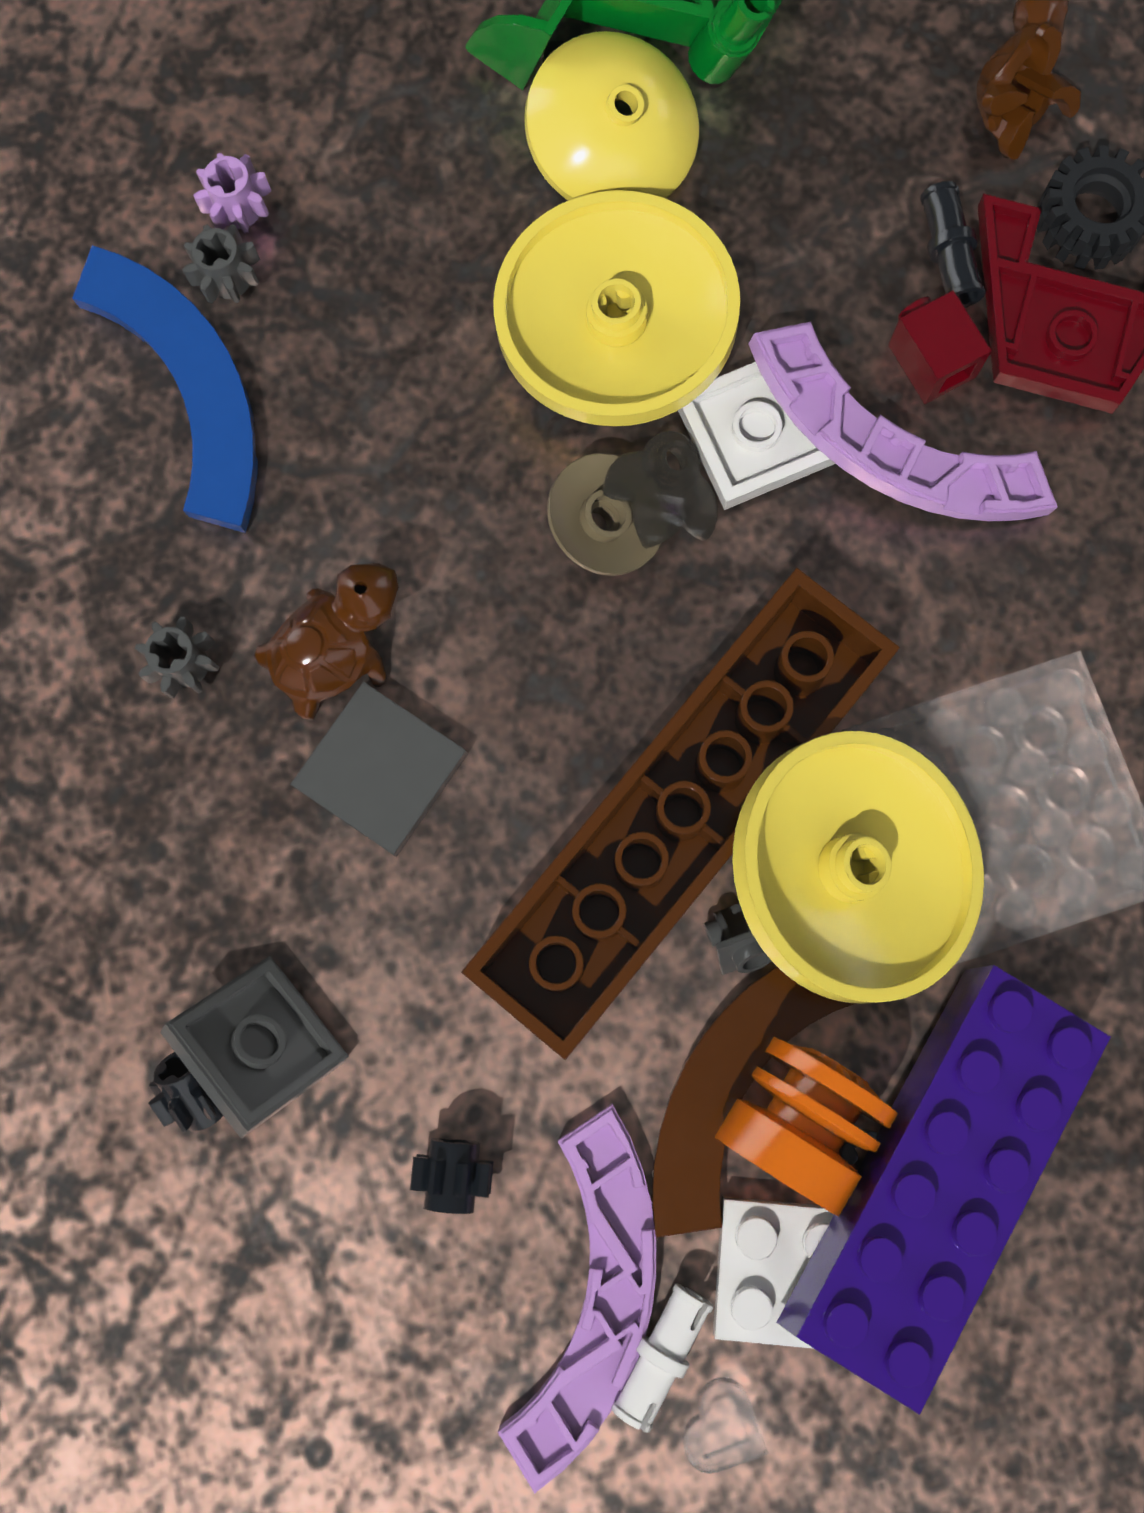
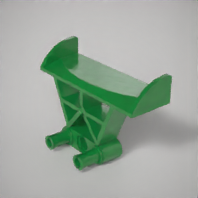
M545 0L535 18L522 14L497 15L482 21L467 41L465 48L474 57L523 91L561 19L568 17L688 46L689 64L697 77L709 84H721L730 79L756 47L782 0H716L714 5L712 0Z

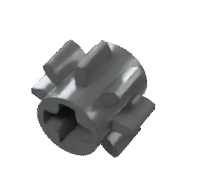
M232 224L227 230L210 228L208 225L203 226V232L197 235L193 243L185 242L184 248L193 263L187 264L182 270L191 286L201 285L200 289L208 303L212 304L217 297L232 299L235 303H239L240 296L248 289L249 285L258 286L259 280L251 265L256 264L260 260L253 242L242 243V238L235 225Z
M185 617L178 619L176 627L163 628L156 621L151 623L154 633L148 638L146 644L135 645V649L145 656L148 665L140 670L139 676L149 684L162 679L160 684L161 692L170 698H175L179 687H191L199 694L203 692L200 681L205 677L207 671L214 672L219 669V666L208 658L205 652L214 645V639L206 631L193 636V624ZM183 650L187 652L184 660L174 659L171 666L168 664L170 656H181Z

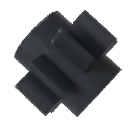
M175 1052L159 1063L154 1071V1081L148 1085L155 1097L148 1104L164 1127L176 1121L182 1132L187 1130L200 1131L214 1125L223 1117L222 1113Z
M432 1138L429 1155L417 1154L416 1157H413L410 1190L425 1191L424 1209L449 1214L474 1213L475 1196L487 1198L491 1194L494 1161L479 1160V1142L451 1138Z

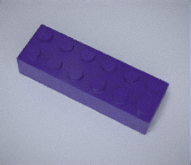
M995 965L965 970L892 1106L898 1113L890 1128L881 1126L876 1140L881 1143L876 1152H867L857 1171L861 1176L860 1181L839 1217L836 1215L832 1217L829 1227L810 1258L776 1323L804 1343L920 1415L1111 1037Z

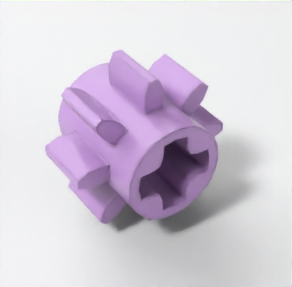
M218 153L217 158L212 160L205 169H197L196 173L204 189L197 191L193 196L201 213H210L215 228L224 229L226 226L233 224L237 229H241L246 233L249 230V226L253 225L259 216L267 217L269 215L262 196L268 195L271 192V188L264 172L255 173L249 155L244 154L240 159Z

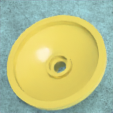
M602 31L583 34L563 43L540 66L527 95L524 119L526 139L531 155L547 182L567 200L586 194L615 190L637 191L668 198L682 183L693 164L699 140V118L691 89L676 65L659 49L640 38L619 32ZM615 101L626 102L631 108L632 115H623L618 112L615 107Z

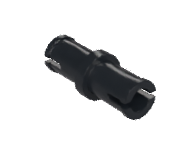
M953 181L938 182L925 189L920 197L931 234L927 248L931 261L939 266L945 294L954 290L964 308L979 302L986 294L974 255L978 242L974 229L966 224L959 197V187Z

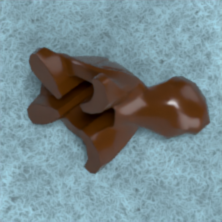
M1018 0L1015 3L1012 16L1015 35L1001 45L990 57V60L986 62L981 71L976 88L977 106L985 128L997 139L999 151L1005 158L1011 160L1019 158L1026 145L1032 126L1042 118L1050 105L1057 103L1062 114L1069 118L1074 117L1080 109L1081 92L1052 70L1061 51L1069 0Z
M380 563L348 566L337 574L336 596L319 588L310 590L306 595L308 601L291 614L269 642L257 646L254 657L258 664L269 671L274 685L291 698L294 711L302 719L314 720L322 700L347 690L365 674H368L375 687H381L385 683L387 676L382 658L370 644L364 632L377 629L391 618V610L399 589L395 570Z

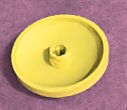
M624 190L602 191L576 197L557 205L533 221L520 234L504 258L498 273L493 300L494 320L500 348L509 369L517 381L536 400L552 411L579 422L600 426H630L657 420L678 411L691 403L713 383L727 362L735 343L740 312V288L734 264L724 244L716 233L693 212L675 202L653 194Z
M843 731L814 738L788 750L763 771L746 796L738 817L733 842V873L736 892L744 918L758 944L771 961L784 974L802 987L823 997L845 1003L864 1004L895 1001L917 994L935 984L948 973L966 950L974 934L983 900L984 867L978 835L967 807L955 787L930 760L910 746L891 737L864 731Z

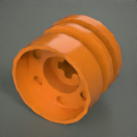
M773 1037L765 1053L790 1069L786 1077L782 1081L756 1066L751 1076L773 1096V1099L766 1109L737 1098L717 1131L715 1138L788 1187L839 1217L861 1179L860 1174L855 1168L838 1154L843 1143L847 1142L861 1149L876 1152L881 1143L854 1124L860 1114H863L882 1126L890 1128L898 1113L880 1099L866 1080L840 1063L813 1048L789 1044Z

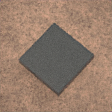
M363 682L290 785L397 857L468 753L464 748Z
M268 956L165 1023L160 1031L241 1139L342 1065L349 1057L271 956Z

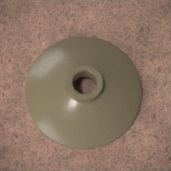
M603 453L578 458L557 476L549 493L547 514L554 539L561 550L583 569L606 576L628 574L646 564L656 554L662 543L666 528V514L662 497L651 478L641 468L625 458ZM592 513H598L604 517L607 524L606 530L599 528L595 524Z

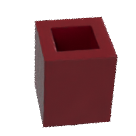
M954 290L933 301L929 296L922 297L907 306L899 314V321L888 344L924 404L976 378L992 352Z

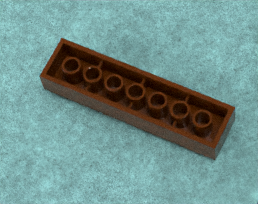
M796 568L461 973L560 1057L566 1060L732 856L735 828L746 796L763 771L788 750L814 738L830 734L900 647L800 569Z

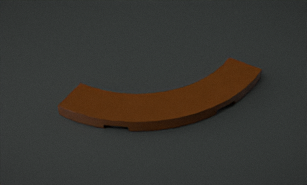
M775 967L745 988L720 1012L702 1034L685 1061L667 1102L653 1164L652 1203L656 1238L722 1228L720 1174L725 1145L716 1139L715 1135L736 1099H743L754 1081L751 1074L755 1067L758 1066L763 1069L771 1059V1056L765 1053V1050L773 1037L788 1042L812 1023L837 1010L857 1003H845L813 993L796 983L778 967Z

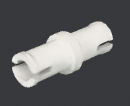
M675 1283L672 1289L673 1293L650 1337H642L636 1349L640 1357L617 1401H614L611 1407L614 1414L621 1420L638 1430L641 1428L646 1433L651 1431L653 1421L675 1378H684L690 1366L685 1358L708 1313H711L714 1307L710 1301L678 1283Z

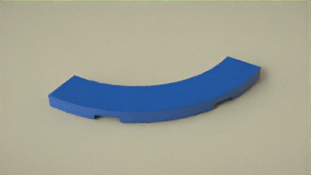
M92 245L72 299L79 308L101 315L121 325L139 337L143 342L145 341L166 364L183 397L192 436V471L183 511L190 518L246 533L254 505L258 475V459L256 457V440L253 426L255 422L246 387L230 353L209 321L172 284L150 269L120 254Z

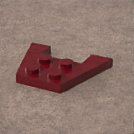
M983 193L977 208L990 349L992 350L993 383L1113 414L1144 370V287L1141 292L1029 263L1028 260L1041 210L1038 207Z

